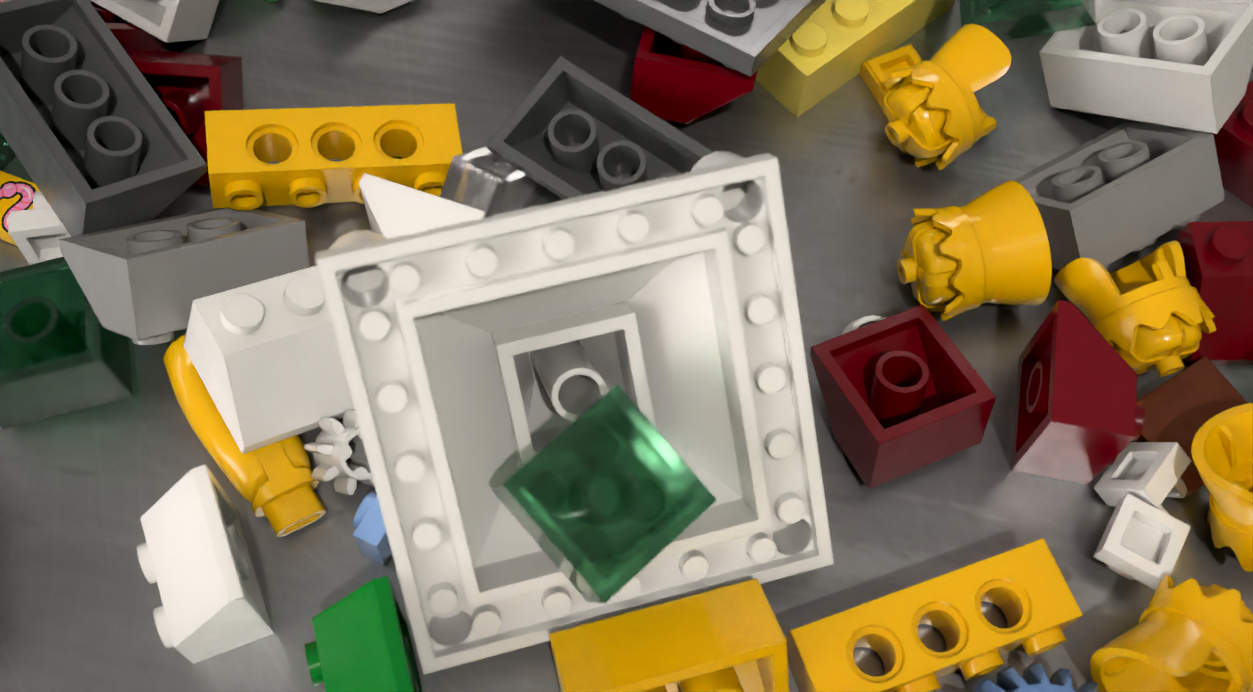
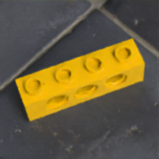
M455 103L205 111L208 174L213 208H231L239 211H248L259 206L296 205L298 207L311 208L323 203L358 202L364 204L359 186L364 173L441 198L459 197L464 159ZM392 157H402L404 159H395ZM330 159H340L344 161H330ZM276 161V162H281V163H278V164H268L267 162Z
M1044 538L790 630L786 637L788 666L799 692H937L942 689L938 678L961 670L965 680L968 681L1005 665L1001 657L1004 653L1023 647L1027 656L1031 657L1063 644L1067 641L1063 630L1083 616ZM981 602H990L997 605L1006 616L1007 628H998L989 623L982 613ZM928 624L937 628L945 638L946 652H935L927 648L919 638L918 625ZM867 647L878 653L884 664V675L874 677L863 673L854 661V648Z

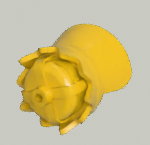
M967 24L962 26L945 42L929 61H921L914 66L888 73L890 79L884 85L889 92L884 97L882 114L887 116L888 120L885 132L893 145L898 146L903 153L915 156L916 167L937 161V169L941 170L959 155L968 151L981 137L988 135L996 128L997 121L992 116L989 117L982 110L974 92L998 80L1007 72L1012 58L1007 46L987 28L977 24Z
M1014 180L1004 182L961 207L951 205L943 208H913L914 217L911 218L913 228L907 234L904 247L901 250L902 259L897 260L896 263L898 277L902 284L911 283L914 298L921 305L923 304L929 312H941L942 321L955 317L965 311L976 309L984 303L1038 306L1046 300L1052 279V262L1048 236L1037 205L1029 192L1019 182Z
M1176 240L1162 244L1144 258L1112 273H1109L1097 260L1081 257L1068 263L1054 278V284L1065 297L1078 308L1137 374L1151 372L1156 369L1159 377H1165L1182 370L1185 366L1181 359L1194 353L1199 348V342L1202 338L1201 330L1207 334L1216 332V327L1212 320L1215 315L1201 299L1197 289L1192 287L1186 278L1183 251L1180 243Z
M1253 403L1232 407L1211 417L1196 432L1191 446L1194 464L1210 492L1209 510L1205 527H1210L1214 546L1216 548L1226 546L1232 548L1242 569L1246 572L1253 571Z
M1166 574L1156 588L1148 607L1141 615L1139 625L1116 637L1092 655L1090 659L1092 679L1094 683H1098L1099 692H1251L1253 690V613L1246 607L1241 599L1240 592L1236 589L1228 590L1217 584H1212L1211 586L1199 585L1194 578L1188 579L1174 587V580Z

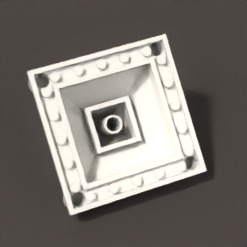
M715 151L702 157L692 167L691 172L682 175L660 178L624 186L619 189L601 191L561 200L556 203L533 206L493 215L488 218L470 220L389 239L370 230L352 231L340 236L330 246L329 250L316 253L318 272L423 674L550 641V633L573 628L583 623L603 620L644 609L651 605L674 601L711 591L718 587L730 586L756 578L762 584L834 564L777 157L766 153L744 158L730 151Z

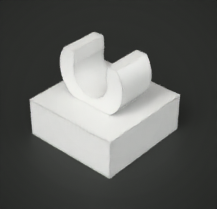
M35 191L33 209L10 212L8 233L32 268L66 264L67 262L60 250L59 239L71 236L41 191Z
M1130 442L1117 455L1115 462L1108 467L1094 489L1107 506L1116 507L1118 501L1129 493L1168 514L1167 510L1162 506L1165 498H1184L1188 493L1185 483L1180 477L1191 463V459L1178 442Z
M1127 493L1118 501L1093 557L1104 562L1106 568L1130 581L1135 579L1156 590L1164 575L1168 574L1171 576L1191 526Z

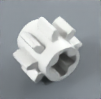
M347 410L345 412L343 425L334 418L321 417L318 421L323 431L317 436L315 443L311 442L304 446L305 450L313 453L315 462L318 465L313 470L311 477L324 482L335 478V491L347 495L354 494L357 479L364 484L374 486L355 410ZM353 440L354 444L349 446V441ZM348 458H351L350 463L347 464V463H346V460H347Z

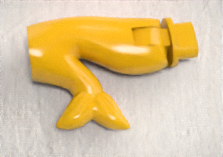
M186 334L173 341L167 348L163 361L178 403L193 431L219 465L222 472L242 497L252 503L251 509L255 516H266L277 537H283L317 521L325 515L326 510L314 491L320 481L311 477L313 471L311 470L310 458L307 450L304 449V444L300 437L295 435L242 454L183 347Z

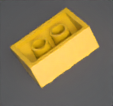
M757 578L730 586L718 587L711 591L674 601L651 605L644 609L603 620L583 623L573 628L549 634L561 692H789L787 640Z

